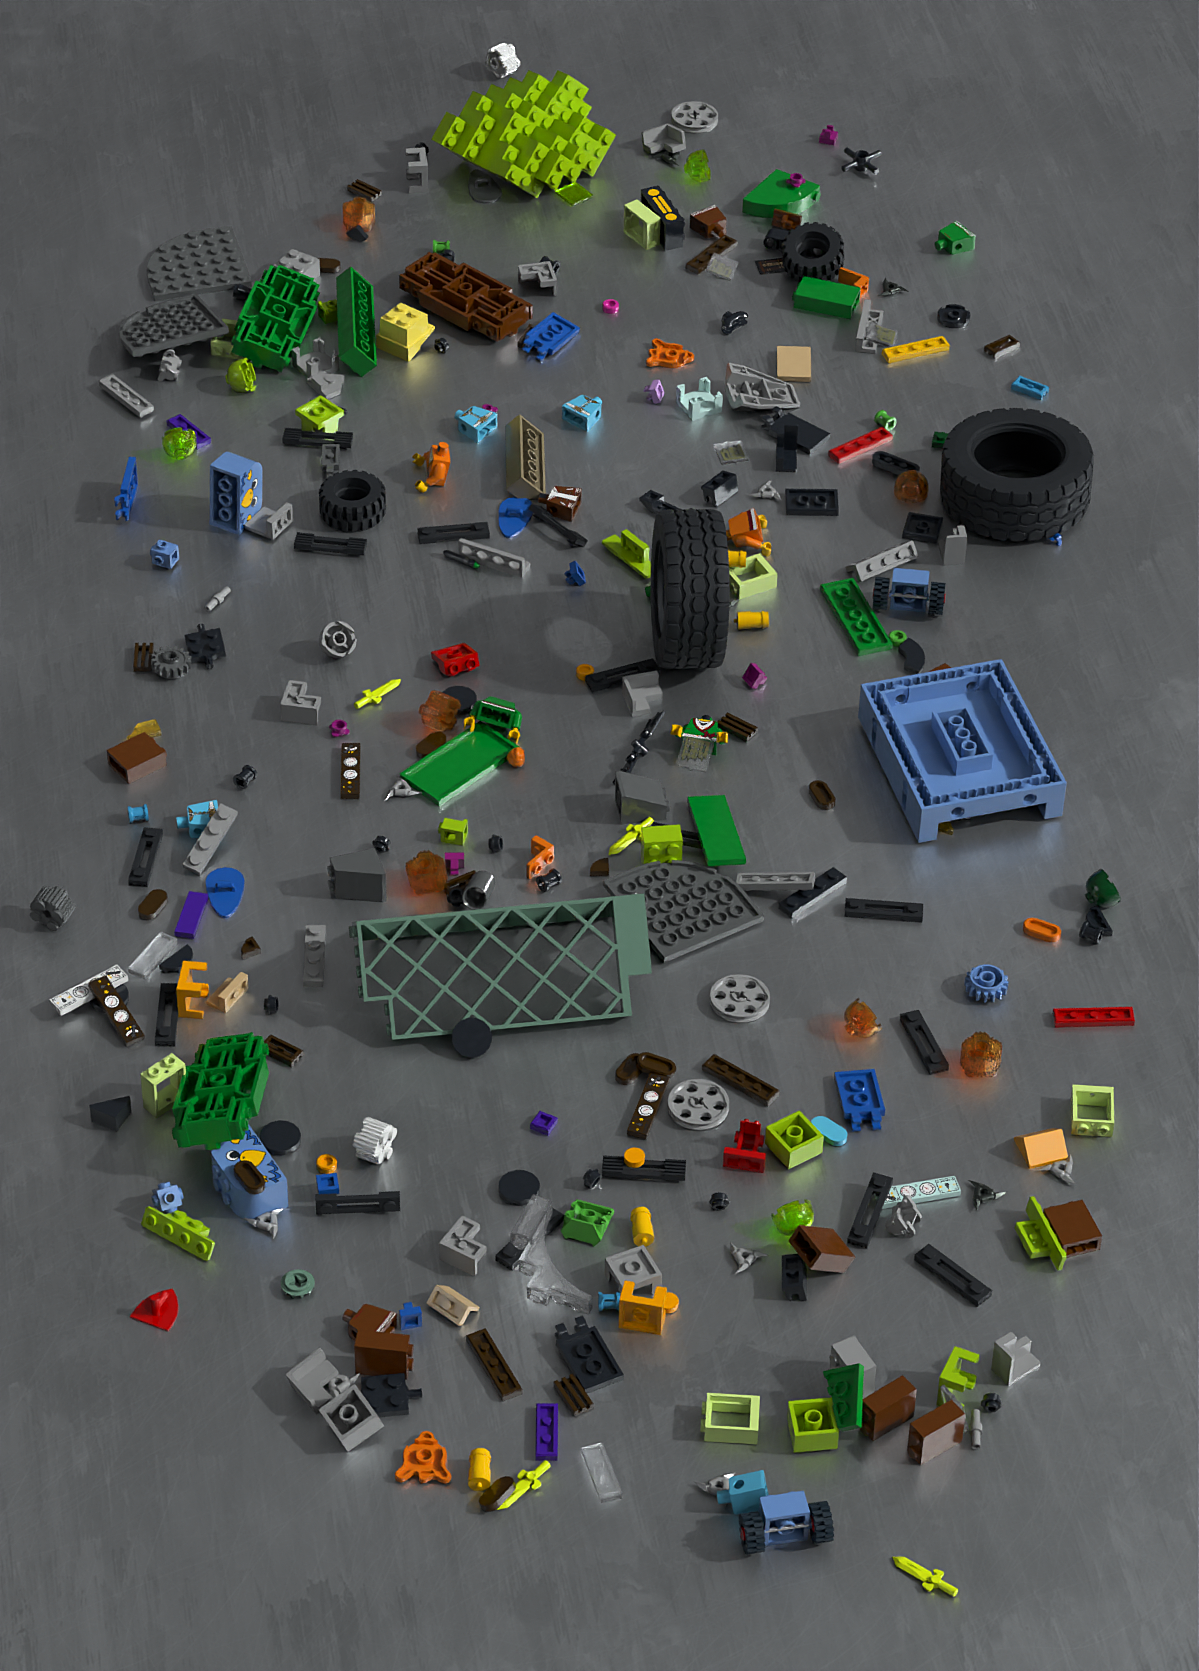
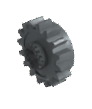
M167 645L166 649L160 647V651L155 650L154 654L151 655V668H154V672L163 678L177 679L185 673L187 674L188 669H191V656H189L188 651L184 652V648L177 649V646L170 648L169 645Z

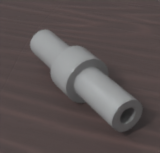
M226 586L219 593H215L211 597V601L204 606L205 611L210 612L215 606L220 605L224 601V597L231 592L230 588Z
M978 1409L971 1410V1423L969 1424V1434L971 1435L973 1449L980 1448V1436L982 1435V1424L980 1423V1411Z

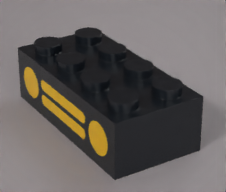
M659 185L641 189V203L660 217V245L665 251L683 247L685 219L681 217L678 209L673 206L665 191H662Z

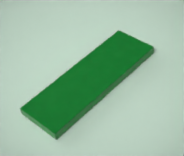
M854 578L820 584V591L858 656L893 649L891 640Z
M725 795L687 797L688 807L707 865H745L746 856Z

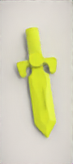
M401 679L390 680L372 692L370 689L362 691V695L365 697L356 701L354 707L359 709L367 703L378 704L382 700L380 696L399 686Z
M648 817L639 825L629 824L626 828L628 833L609 848V855L620 853L637 839V836L641 840V827H649L654 820Z
M544 1460L533 1471L521 1470L517 1476L519 1481L516 1483L515 1491L496 1510L508 1508L530 1488V1485H532V1490L541 1487V1482L537 1479L551 1467L550 1463Z
M892 1557L897 1567L923 1581L922 1587L926 1591L930 1592L933 1588H939L953 1597L957 1595V1588L941 1580L944 1576L943 1571L934 1569L933 1573L935 1575H932V1572L906 1557Z

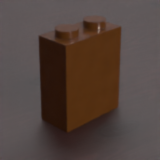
M145 732L107 750L108 765L128 784L167 766V753L165 749L160 747L154 738Z
M1083 1199L1043 1209V1214L1049 1220L1052 1231L1057 1235L1059 1244L1066 1252V1258L1100 1250L1102 1234Z
M799 1225L788 1240L811 1270L845 1273L855 1259V1255L834 1229Z
M358 1329L354 1345L355 1374L378 1376L404 1373L405 1380H407L409 1371H413L414 1358H411L413 1356L414 1344H410V1335Z
M903 1375L863 1399L862 1425L860 1430L872 1441L914 1417L917 1389Z
M952 1399L910 1423L907 1452L920 1465L962 1442L965 1413Z

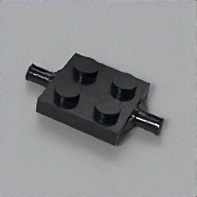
M198 624V632L184 635L189 656H191V664L205 662L206 668L210 669V664L212 669L214 667L212 660L226 657L220 628L205 630L204 624H201L202 628Z
M404 1373L361 1377L360 1392L379 1418L409 1415V1398H422V1388L408 1389Z

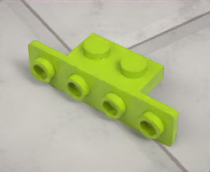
M625 529L621 531V538L614 534L602 540L603 546L644 578L648 579L651 577L649 546L637 538L636 535Z
M1031 1196L1026 1206V1213L1030 1220L1016 1222L1014 1229L1030 1259L1050 1256L1057 1271L1062 1270L1066 1261V1252L1059 1244L1057 1235L1052 1231L1049 1220L1044 1216L1041 1205L1034 1196Z
M150 1206L145 1208L141 1221L143 1227L205 1261L210 1260L215 1245L214 1241L207 1238L210 1228L204 1226L201 1221L188 1217L183 1211L176 1210L163 1214Z

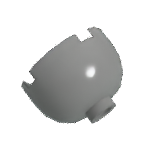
M342 621L329 623L324 627L319 636V645L322 651L331 658H343L349 655L355 649L357 643L353 628Z

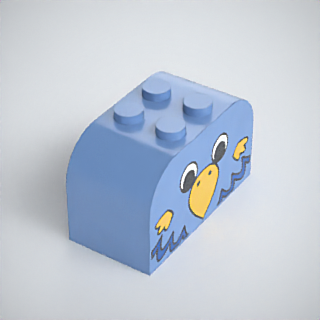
M225 452L210 464L209 524L240 535L245 530L244 525L261 510L262 465L259 462L231 452Z
M248 1125V1131H245L243 1140L236 1139L222 1142L221 1148L211 1150L213 1185L217 1192H221L224 1203L230 1205L237 1216L243 1219H257L258 1216L266 1212L288 1208L287 1178L250 1125ZM247 1160L255 1165L265 1178L266 1187L262 1193L249 1194L234 1176V1165L237 1162Z

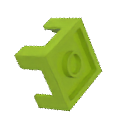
M956 1346L954 1347L939 1377L936 1405L941 1406L949 1401L947 1390L952 1394L953 1389L964 1392L965 1388L970 1390L974 1388L977 1376L961 1370V1361L964 1359L978 1363L979 1354Z

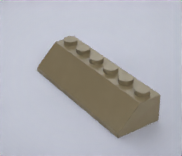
M519 414L505 426L506 489L509 494L517 498L539 499L540 493L546 494L544 433Z

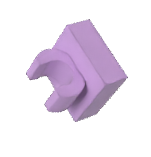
M660 379L653 380L652 384L645 386L643 390L644 392H650L646 399H653L654 404L661 403L665 394Z

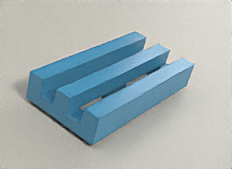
M1019 376L1011 384L1012 390L1042 400L1046 393L1049 392L1048 386Z

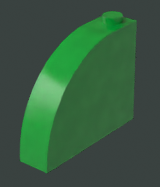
M776 169L743 198L742 212L762 218H773L774 209L799 214L820 199V185L806 180L800 187H792L791 184L786 183V180L790 179L791 174Z

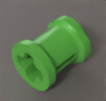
M433 240V253H442L443 250L450 249V240L446 242Z
M885 410L878 411L874 417V422L881 424L887 431H891L897 423L896 418L887 415Z

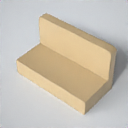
M240 972L235 979L227 978L207 999V1005L226 1013L248 990V975Z
M443 1285L435 1286L426 1303L461 1326L470 1311H478L480 1308L449 1286Z

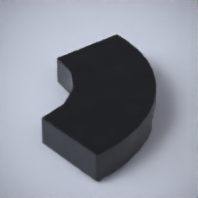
M908 637L899 646L898 652L904 655L906 659L904 669L914 674H920L924 669L925 654L921 646Z

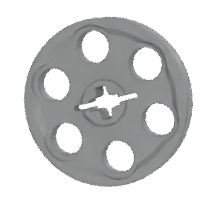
M690 101L678 104L671 113L672 124L684 132H707L715 128L718 123L717 110L703 102Z
M742 974L725 976L719 979L710 991L711 1008L719 1017L727 1021L736 1023L752 1022L761 1018L769 1008L770 993L763 982L752 976ZM733 984L735 987L728 988L725 985ZM746 985H753V986H755V988H753V989H748V988H746L745 986H746ZM721 995V996H724L725 998H724V999H717V998H715V996ZM755 998H763L764 1001L759 1002ZM726 1008H731V1009H733L734 1011H733V1012H726L725 1009H726ZM751 1009V1010H753L754 1012H753V1013H746L745 1010Z
M691 1079L679 1083L671 1090L668 1096V1112L670 1117L682 1127L692 1130H707L718 1126L726 1119L729 1112V1097L721 1086L712 1081ZM694 1088L697 1091L691 1093L688 1092L687 1089ZM714 1091L717 1094L710 1096L707 1094V1092ZM681 1099L684 1102L677 1104L674 1103L673 1100ZM716 1105H720L724 1108L722 1110H716L713 1107ZM687 1113L690 1117L682 1118L680 1115ZM706 1116L709 1117L710 1120L702 1121L700 1118Z

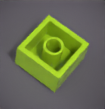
M680 824L641 827L642 865L655 861H660V863H672V860L682 861L683 839Z
M800 1110L766 1126V1146L788 1169L823 1152L824 1136Z
M832 1397L788 1401L787 1421L794 1453L838 1449L839 1430L832 1408Z

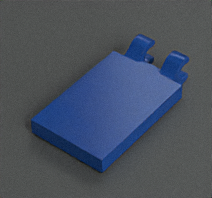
M552 312L525 335L523 342L525 346L522 350L528 353L532 347L537 348L539 354L535 358L542 361L547 353L553 355L579 333L580 327Z
M136 457L128 458L120 488L121 494L114 498L115 507L118 506V503H121V509L115 512L116 520L123 516L125 521H128L138 487Z
M875 1069L834 1072V1080L844 1119H851L852 1131H861V1120L871 1119L873 1130H880L881 1116H885V1107Z

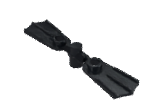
M664 710L657 712L652 719H649L644 730L639 735L641 738L639 740L635 739L631 743V746L634 748L632 753L625 759L626 764L620 771L631 773L639 755L644 757L649 752V749L645 746V741L652 735L666 712Z

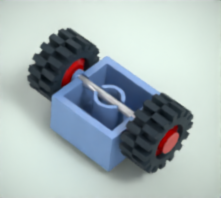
M894 568L890 592V578L875 577L873 609L887 610L889 596L891 598L890 609L926 612V604L929 601L928 614L943 615L946 583L931 582L929 596L928 583L930 571Z
M791 1491L784 1494L760 1497L759 1512L739 1514L740 1538L742 1539V1547L746 1555L764 1552L765 1547L770 1545L808 1540L809 1529L814 1544L832 1542L834 1540V1527L829 1503L827 1501L807 1503L804 1491Z

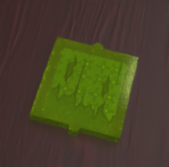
M577 182L568 186L565 185L563 188L555 191V194L571 206L584 203V201L593 198V194Z

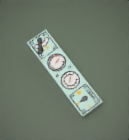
M955 1176L891 1186L882 1209L896 1206L898 1202H902L905 1195H909L914 1203L960 1196L961 1190ZM874 1194L876 1200L878 1201L880 1195L876 1196V1194Z

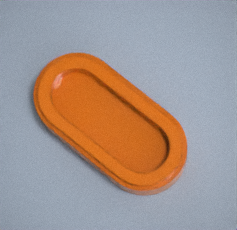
M1028 918L1023 923V931L1029 936L1046 942H1057L1061 937V929L1055 924L1037 918Z

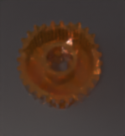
M360 196L353 198L352 201L343 203V224L346 226V230L348 231L359 224L365 232L371 231L373 225H375V204L370 203V201L367 202L366 198Z
M431 691L429 698H427L428 700L425 702L426 704H422L419 708L423 725L441 733L445 732V730L447 731V729L452 730L455 724H457L455 717L457 709L461 707L459 700L440 691Z
M424 850L423 852L420 851L416 858L413 857V860L406 862L405 867L408 880L414 893L422 895L426 892L429 894L430 892L434 893V891L441 892L444 890V884H446L448 876L444 859L441 856H438V854L434 855L430 850Z
M976 1031L971 1035V1038L967 1037L962 1042L960 1063L962 1069H965V1075L968 1077H994L1001 1064L1002 1043L996 1039L994 1040V1037L990 1038L989 1034L986 1032L982 1033L981 1031L979 1033Z

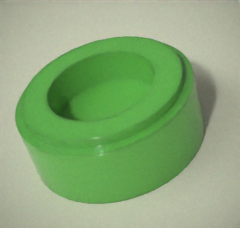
M894 630L889 633V639L893 646L899 647L907 639V635L903 631Z

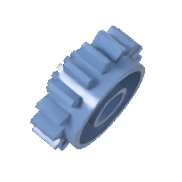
M984 964L973 967L971 972H967L965 977V991L970 992V997L976 996L977 1001L980 998L984 1002H987V999L994 1002L995 998L1001 1000L1002 995H1006L1008 990V976L1003 974V970L993 965Z

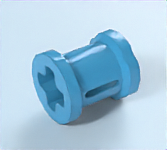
M147 804L134 808L127 806L129 823L144 819L149 821Z
M598 1292V1311L603 1309H616L619 1311L620 1292H616V1294H602V1292Z

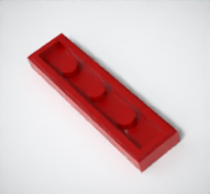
M880 427L829 450L828 456L838 464H841L893 440V435L885 428Z
M1133 1007L1053 1008L1052 1012L1055 1028L1135 1025Z

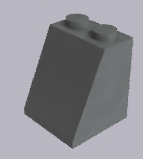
M615 771V802L621 825L642 823L648 817H651L654 821L666 820V813L670 811L669 801H665L666 791L665 788L661 787L660 780Z
M375 848L330 857V866H327V870L331 880H328L330 892H334L336 899L386 902V873Z

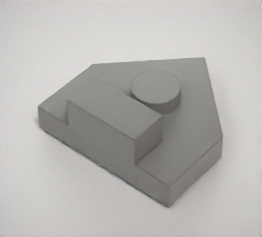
M319 373L307 379V384L327 400L340 395L342 384L344 383V375Z

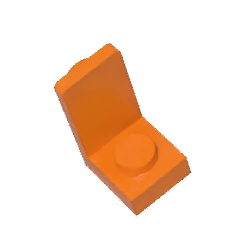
M841 267L839 269L838 282L860 287L861 298L868 291L869 277Z
M537 835L531 839V853L535 857L526 865V877L529 879L539 874L554 859V845Z

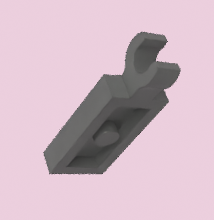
M322 444L321 467L322 470H326L327 478L333 476L334 470H339L340 444Z

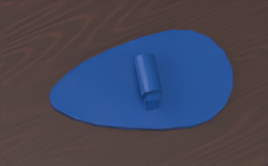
M511 497L502 501L499 507V528L504 537L511 538L517 535L528 524L533 514L529 510L532 503L530 500Z
M218 868L210 872L206 878V890L209 901L215 912L222 918H228L235 912L244 891L245 881L243 874L234 868Z

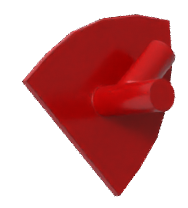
M173 1288L162 1290L147 1297L135 1308L130 1318L169 1331L178 1314V1300Z

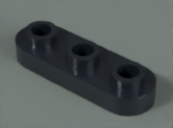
M877 451L872 455V464L878 468L907 479H915L920 474L919 465L884 451Z

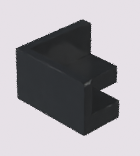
M777 423L776 472H797L798 424Z

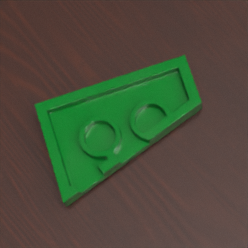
M857 1363L823 1371L824 1378L827 1379L829 1386L827 1387L828 1393L832 1397V1408L838 1429L844 1432L861 1428L864 1366Z

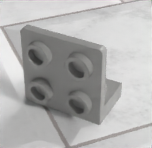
M286 502L277 511L263 507L244 525L245 529L272 540L275 539L293 522L292 504Z

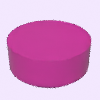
M614 299L605 300L602 303V310L605 313L614 314L619 310V303Z

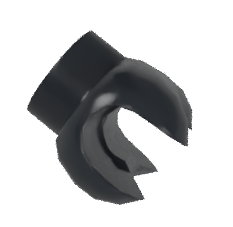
M727 311L721 319L722 332L729 335L735 329L746 325L748 314L744 311L735 313Z

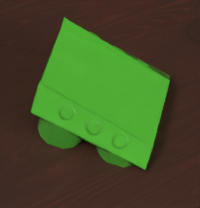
M576 1199L572 1202L570 1210L565 1212L563 1226L560 1231L565 1240L572 1238L591 1243L594 1247L601 1241L614 1214V1209Z

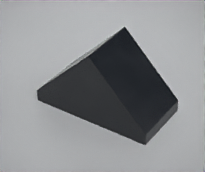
M130 1096L89 1105L91 1121L114 1131H117L132 1113Z

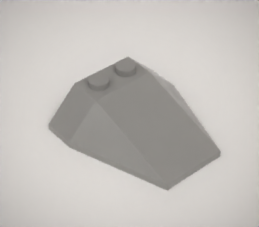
M727 364L724 389L730 406L735 411L772 410L776 406L781 409L800 407V402L792 384L743 365Z

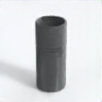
M478 871L471 877L462 895L463 903L469 909L477 910L486 905L495 887V879L490 872ZM475 888L481 889L484 893L478 892Z

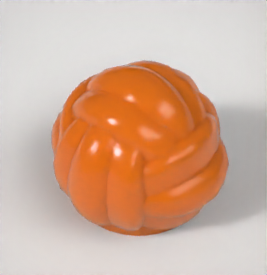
M516 747L509 751L507 755L509 764L513 767H521L525 764V753L522 748Z

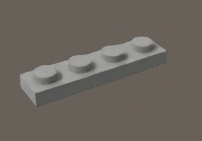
M111 374L99 380V386L140 418L154 411V406L115 375Z
M220 803L184 861L183 868L199 876L201 875L237 817L238 812Z
M815 872L738 873L736 883L744 891L813 890Z
M306 925L303 987H323L325 925Z

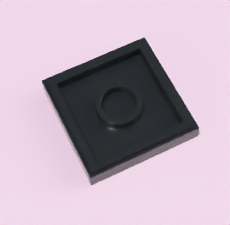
M909 512L902 532V538L937 544L943 517Z

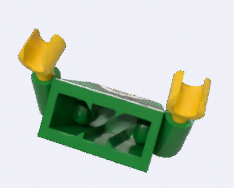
M491 696L474 703L469 717L464 719V730L466 726H471L470 732L474 731L475 720H480L511 729L507 739L514 738L516 739L515 744L518 743L520 737L518 731L521 726L522 714L515 709V703Z
M703 715L701 719L692 718L689 724H685L683 727L672 724L670 735L682 738L681 750H684L687 737L710 742L709 755L717 754V743L721 745L728 743V733L719 729L718 723L712 721L709 715Z

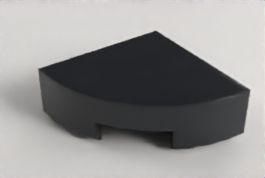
M359 224L346 232L350 238L357 241H364L369 237Z

